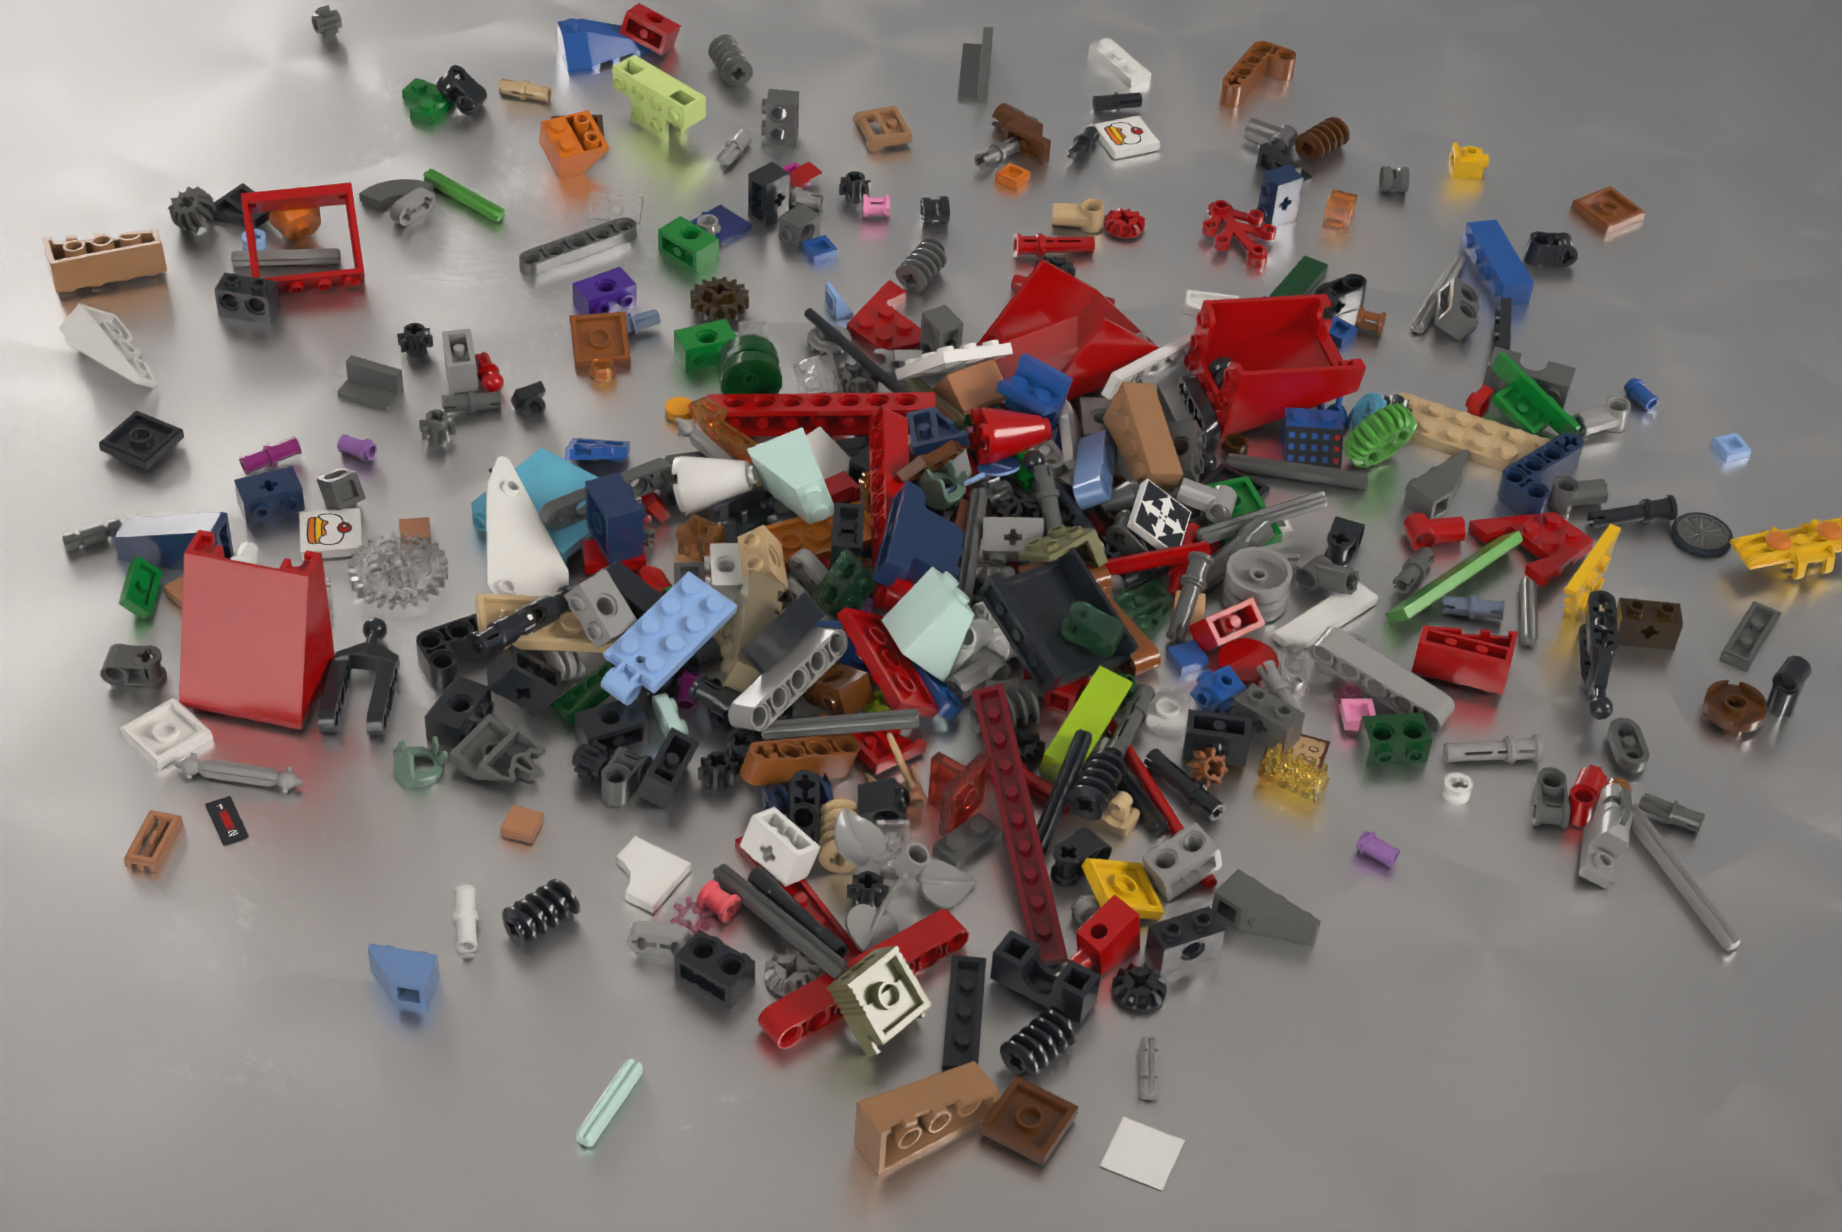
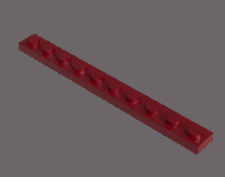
M1000 683L972 690L1028 939L1040 944L1039 954L1047 966L1065 963L1068 959L1004 685Z

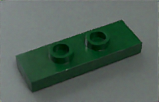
M609 661L603 663L553 702L551 707L554 712L570 726L574 725V713L597 707L611 695L602 689L600 685L605 674L612 667L616 666Z

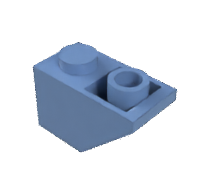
M369 944L370 970L393 1004L428 1009L440 978L438 956L424 951L399 949L390 945Z

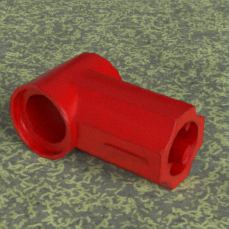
M1414 513L1409 515L1403 522V529L1411 547L1415 551L1420 547L1431 549L1435 543L1465 540V521L1462 516L1428 519L1423 513Z
M1590 764L1588 767L1580 769L1568 796L1570 802V824L1585 827L1593 819L1596 803L1607 781V775L1602 772L1601 767Z

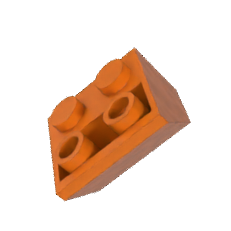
M589 110L541 121L539 144L559 180L583 174L609 150V146Z

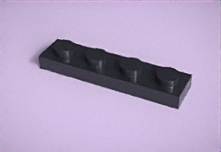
M952 955L942 1072L973 1061L978 1064L986 958Z

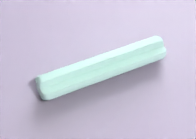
M628 1059L622 1065L576 1131V1141L579 1144L591 1147L597 1141L643 1074V1065L640 1062Z

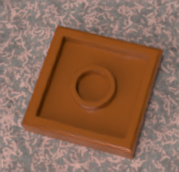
M1611 186L1573 200L1571 206L1574 211L1604 234H1609L1639 222L1645 216V212Z
M625 312L569 315L575 369L631 365Z

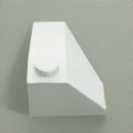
M78 304L58 328L65 336L66 344L72 349L81 351L136 384L155 388L158 385L148 365L138 359L141 352L139 348L131 345L130 342L133 340V337L116 314Z

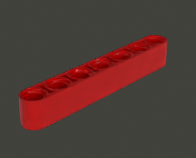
M941 909L847 961V968L849 970L874 949L898 946L899 953H902V958H905L906 964L912 970V975L916 976L962 949L969 940L970 934L947 909ZM825 973L773 1002L760 1013L757 1020L758 1025L778 1048L786 1049L844 1017V1014L840 1012L841 1009L834 1002V997H831V992L826 989L836 979Z

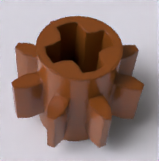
M1206 747L1204 752L1194 750V757L1186 764L1190 768V777L1194 780H1200L1208 788L1211 782L1222 784L1221 778L1225 772L1229 771L1224 762L1226 756L1222 754L1215 755L1216 750L1211 747Z

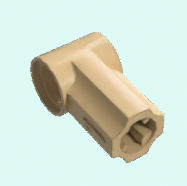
M1090 198L1082 201L1081 204L1053 203L1052 226L1080 227L1086 233H1097L1103 229L1104 203L1101 200Z

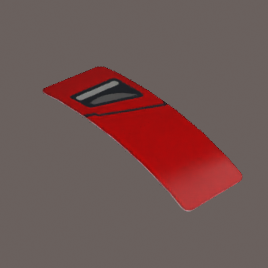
M806 162L790 173V188H801L823 172L811 162Z

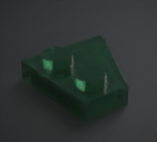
M1154 579L1113 600L1139 629L1150 638L1172 607L1174 596Z

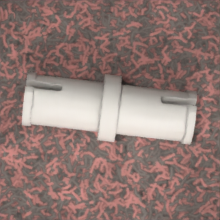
M460 885L454 889L455 912L452 915V924L456 927V950L460 953H472L477 950L478 946L476 926H478L480 920L475 905L476 889L471 885Z

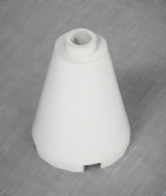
M689 456L675 457L673 460L672 475L678 474L677 484H673L674 494L680 511L682 513L686 512L685 515L694 514L732 497L746 493L753 489V484L757 483L755 466H750L748 461Z

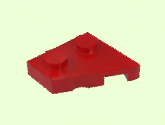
M901 730L852 733L860 745L857 756L875 774L898 765L886 737L887 733L893 734L904 761L924 753L926 742L921 738L913 742L901 737Z

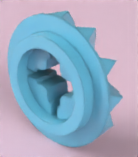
M1373 392L1368 393L1357 402L1351 418L1353 430L1354 426L1359 425L1362 419H1366L1370 413L1373 414L1379 408L1383 409L1386 406L1387 401L1382 398V395Z

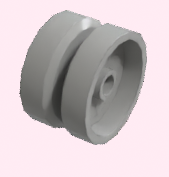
M1248 547L1238 550L1230 556L1226 565L1225 581L1221 593L1223 605L1227 609L1253 597L1264 622L1275 620L1283 614L1287 606L1293 577L1292 566L1277 551L1265 547Z

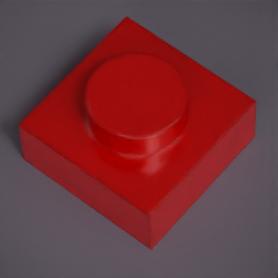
M1483 385L1476 393L1472 392L1465 404V407L1468 408L1467 412L1482 418L1489 411L1494 389Z

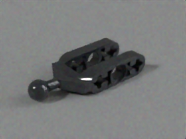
M1181 376L1178 378L1180 399L1191 420H1196L1201 431H1204L1206 434V447L1202 448L1204 471L1201 474H1209L1215 470L1217 461L1213 454L1206 452V449L1220 439L1221 430L1218 427L1216 414L1196 376ZM1157 384V395L1166 422H1176Z
M1038 450L1028 451L1023 457V466L1031 473H1034V467L1045 464V457ZM1053 474L1056 489L1059 490L1060 494L1058 505L1062 525H1065V527L1082 526V528L1095 529L1098 537L1100 535L1106 537V531L1112 524L1096 505L1082 511L1079 505L1075 503L1073 487ZM1035 479V481L1032 483V485H1033V487L1036 489V492H1035V499H1036V493H1038V490H1037V482H1036V479ZM1064 512L1068 516L1067 520L1063 521ZM1092 516H1094V525L1089 520ZM1099 537L1103 544H1109V542H1106L1104 538ZM1109 544V552L1112 553L1114 551H1117L1111 544Z
M1595 590L1589 594L1585 607L1586 623L1579 627L1576 637L1577 681L1579 688L1586 693V700H1590L1588 704L1589 714L1595 719L1603 720L1608 718L1613 712L1612 701L1606 697V688L1619 640L1615 597L1607 591ZM1599 604L1602 605L1604 611H1599Z
M374 617L365 621L362 632L366 641L337 651L335 657L332 658L318 712L319 732H337L350 683L352 669L377 670L367 712V734L379 736L386 734L398 682L400 661L399 655L378 644V641L382 640L387 634V625L382 619Z

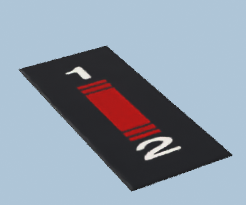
M231 796L205 804L223 845L249 837Z

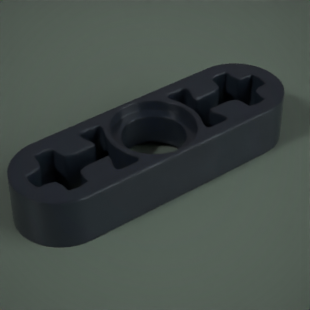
M800 770L788 782L787 818L805 834L811 833L810 838L818 844L820 782L817 775L812 771ZM802 778H806V784L812 785V788L808 789L805 794V801L812 800V804L806 802L794 804V800L799 801L802 797L801 788L795 785ZM797 810H806L810 813L812 818L810 826L800 827L795 823L794 814Z

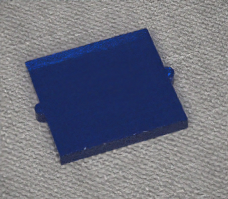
M718 205L707 212H702V215L710 214L718 218V225L721 226V230L715 236L719 238V246H723L733 239H739L740 235L752 229L751 223L722 205ZM698 217L690 222L696 225Z

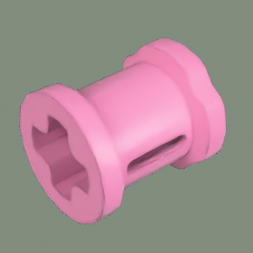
M863 194V218H867L868 215L889 218V195L884 197H868L867 194Z

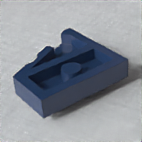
M936 407L906 413L914 456L928 454L950 440L958 441L961 446L970 444L968 433L965 430L960 432L956 429L955 422L948 417H944L942 412Z

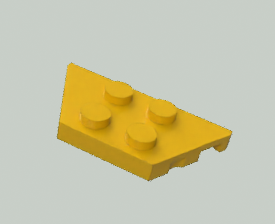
M1609 524L1566 586L1564 594L1569 595V597L1566 596L1564 600V616L1575 620L1582 610L1585 611L1589 594L1592 591L1602 589L1605 581L1602 575L1610 564L1611 553L1621 531L1620 527Z

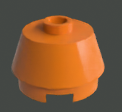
M320 207L270 212L269 222L287 239L301 240L315 233L320 227Z

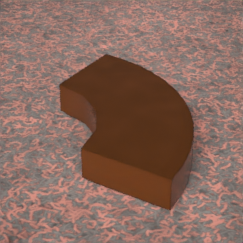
M950 440L938 449L918 456L898 471L897 474L904 482L919 479L923 475L922 471L924 472L926 469H929L932 472L949 463V460H953L961 455L964 449L958 441Z

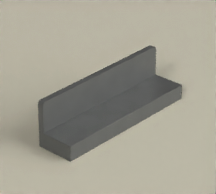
M984 27L982 44L963 43L958 100L987 103L993 27Z

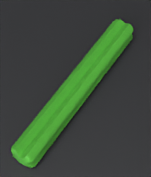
M434 169L424 172V181L432 183L434 188L494 222L504 219L505 210L502 207Z

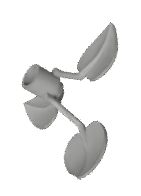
M845 807L840 811L834 826L835 845L839 853L848 862L856 866H864L870 859L877 864L896 858L894 861V871L899 879L876 911L873 907L866 904H859L854 906L846 916L845 926L847 933L856 947L862 952L899 933L896 921L891 917L883 915V912L905 880L916 877L915 880L918 883H922L921 893L924 898L934 906L942 909H950L958 905L977 882V880L962 870L944 861L930 858L928 849L918 842L909 843L904 850L898 847L894 852L882 855L886 850V838L883 832L869 820L853 814Z

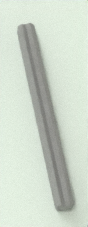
M1634 802V813L1631 823L1633 832L1723 949L1729 952L1738 948L1741 942L1739 935Z

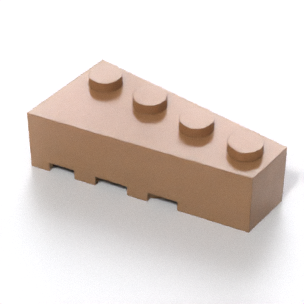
M157 230L121 232L118 238H112L106 234H94V238L90 240H78V236H66V241L53 242L52 237L42 238L48 268L56 293L73 292L78 288L89 286L99 287L114 281L125 282L135 277L155 276L160 272L167 271L163 246Z
M1122 382L1102 419L1139 487L1143 481L1149 479L1163 491L1173 493L1183 476V471L1154 383Z
M973 1061L858 1101L856 1103L854 1146L879 1176L985 1119L998 1101L1000 1090L979 1065Z

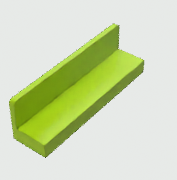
M1099 665L1046 750L1039 772L1051 777L1057 765L1062 766L1075 732L1079 729L1089 731L1092 734V742L1081 766L1082 768L1130 690L1132 682Z

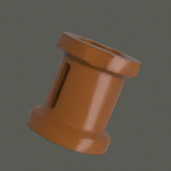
M1360 307L1355 327L1358 328V331L1363 329L1376 332L1377 336H1381L1387 313H1374L1365 311L1364 307ZM1365 319L1375 321L1376 323L1367 322Z

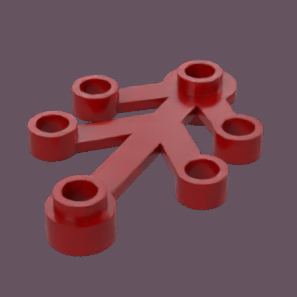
M1224 200L1210 203L1207 210L1210 219L1203 222L1202 234L1209 237L1215 236L1219 223H1224L1226 227L1221 235L1215 237L1214 248L1218 251H1227L1230 246V240L1234 235L1247 250V265L1253 268L1264 267L1268 257L1266 248L1263 245L1255 244L1247 234L1261 237V239L1266 241H1272L1276 236V227L1271 224L1262 225L1264 213L1261 210L1253 209L1246 213L1233 209ZM1235 219L1248 222L1249 224L1237 222Z

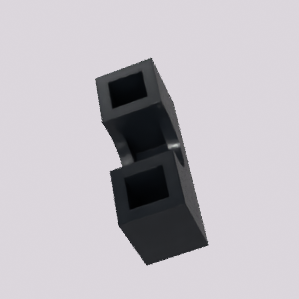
M1010 930L993 951L990 978L1047 1008L1051 1005L1059 1007L1069 1019L1080 1024L1097 1002L1101 975L1072 960L1068 962L1062 972L1055 971L1042 961L1039 954L1040 944Z

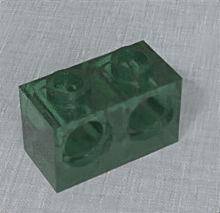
M845 548L815 589L811 598L827 615L839 620L837 614L844 607L859 610L878 585V582L872 580L875 567L865 557Z

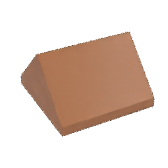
M994 358L950 373L933 388L937 394L963 416L970 414V410L973 408L988 407L1006 400V396L996 391L999 381L1004 378Z

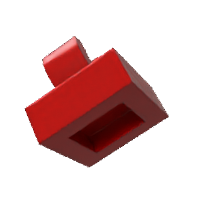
M654 491L641 496L642 499L637 500V502L641 501L645 508L646 518L643 519V524L650 522L654 515L661 523L671 517L666 506Z

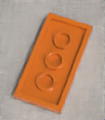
M855 501L851 502V504H861V502ZM865 508L862 551L872 546L871 516ZM833 515L813 524H808L801 517H796L765 526L782 544L786 572L791 571L788 565L789 558L800 549H807L817 557L830 559Z

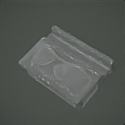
M827 351L826 356L819 357V355L793 364L801 393H844L831 351Z

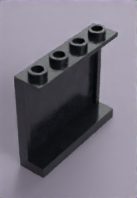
M1074 547L1070 548L1060 560L1004 579L1000 572L992 574L977 592L1042 695L1093 676L1099 665L1108 670L1123 665L1139 648L1134 637L1130 634L1117 611L1113 608Z

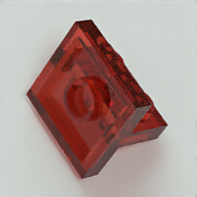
M939 751L931 758L927 803L940 811L938 831L940 835L944 837L969 820L987 802L991 766L990 756L980 751L966 766Z

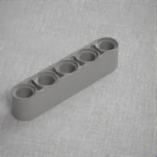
M1334 626L1327 627L1310 648V655L1316 663L1398 714L1423 713L1430 732H1437L1455 710L1454 701L1446 693L1340 628Z
M813 627L732 702L728 710L730 724L736 728L755 731L767 729L844 655L848 647L846 633L841 629Z

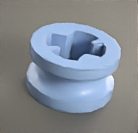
M254 229L257 250H266L265 232L260 229ZM245 231L242 233L241 239L243 250L248 251Z

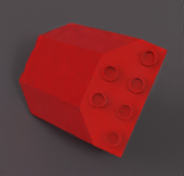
M1043 259L1039 261L977 343V346H982L983 342L998 340L999 344L1011 343L1013 354L995 360L1004 379L1014 375L1020 356L1025 353L1073 378L1066 397L1067 401L1105 387L1114 371L1159 349L1147 335V340L1136 335L1142 331L1100 291Z

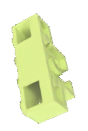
M633 55L612 66L613 88L630 98L631 120L664 140L669 139V126L682 132L706 118V96L638 56Z

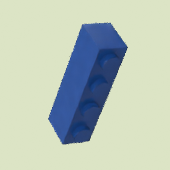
M1498 221L1467 222L1465 233L1461 237L1462 247L1468 252L1472 264L1476 266L1481 280L1486 283L1490 295L1494 297L1498 306L1500 307L1501 298H1512V306L1529 304L1534 282Z

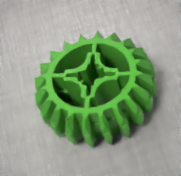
M1394 403L1386 405L1383 409L1379 408L1375 413H1370L1366 419H1362L1359 425L1354 426V430L1348 434L1344 441L1343 450L1350 462L1357 468L1367 469L1370 466L1374 467L1378 463L1381 464L1387 458L1390 459L1393 454L1398 453V450L1404 447L1407 441L1411 440L1418 424L1413 414L1403 404Z

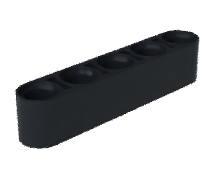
M615 561L591 575L593 577L607 570L637 620L662 597L661 594L621 562ZM711 637L682 667L693 674L700 672L721 657L719 643L714 637Z

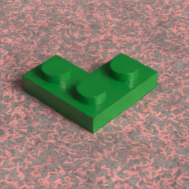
M415 78L402 90L403 99L417 103L410 109V118L429 125H433L454 106L453 103L438 91L436 84L423 79Z

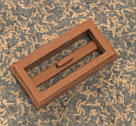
M150 810L124 857L125 867L132 868L133 864H136L140 870L150 867L151 872L157 873L183 825L182 816ZM157 820H161L156 831L152 833L143 855L140 856L139 853Z

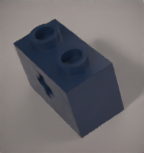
M1290 164L1263 172L1257 210H1261L1264 213L1263 221L1266 224H1271L1275 227L1297 220L1304 177Z
M293 466L234 480L237 503L246 524L305 510L303 489Z

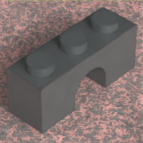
M1494 347L1487 365L1483 385L1497 391H1501L1508 386L1492 370L1497 355L1504 352L1529 377L1533 378L1539 387L1549 396L1553 397L1562 409L1564 408L1576 368L1548 361L1546 368L1543 370H1530L1520 363L1522 353Z

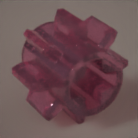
M687 895L685 906H682L680 903L674 904L673 907L679 914L673 917L670 922L678 923L680 926L688 928L694 936L700 927L707 931L710 929L711 926L705 922V919L712 916L714 912L712 910L706 911L703 907L705 898L697 903L693 902L691 895ZM689 909H692L694 914H700V918L697 919L695 925H692L690 919H684Z

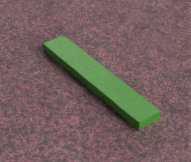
M1515 531L1498 536L1387 611L1385 615L1389 623L1410 619L1520 544L1523 540L1520 532Z

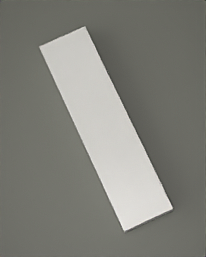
M1358 582L1357 590L1353 594L1348 595L1336 592L1274 631L1272 640L1293 656H1296L1313 645L1327 627L1334 626L1340 628L1376 605L1378 596Z

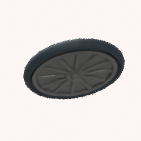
M1691 512L1679 516L1675 519L1671 528L1673 538L1682 548L1702 556H1715L1726 552L1731 547L1730 539H1733L1732 531L1727 524L1715 516L1701 512Z

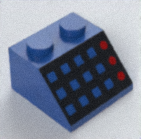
M1285 408L1281 429L1283 461L1341 469L1344 433L1342 411Z

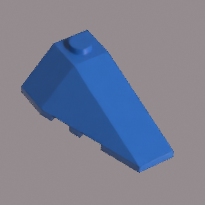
M574 18L557 21L558 47L568 74L599 69L601 63L610 61L614 64L620 62V57L638 56L652 50L619 33L622 25Z

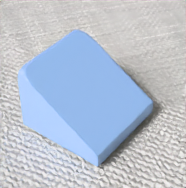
M827 282L825 285L824 304L833 318L838 320L853 316L852 311L830 282Z

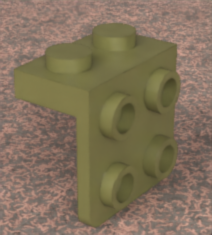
M1055 526L1048 530L1049 535L1042 539L1037 538L1027 542L1025 549L1018 552L1020 560L1051 562L1061 556L1063 558L1070 548L1074 547L1088 567H1101L1108 562L1104 544L1099 539L1096 530L1082 528V526Z

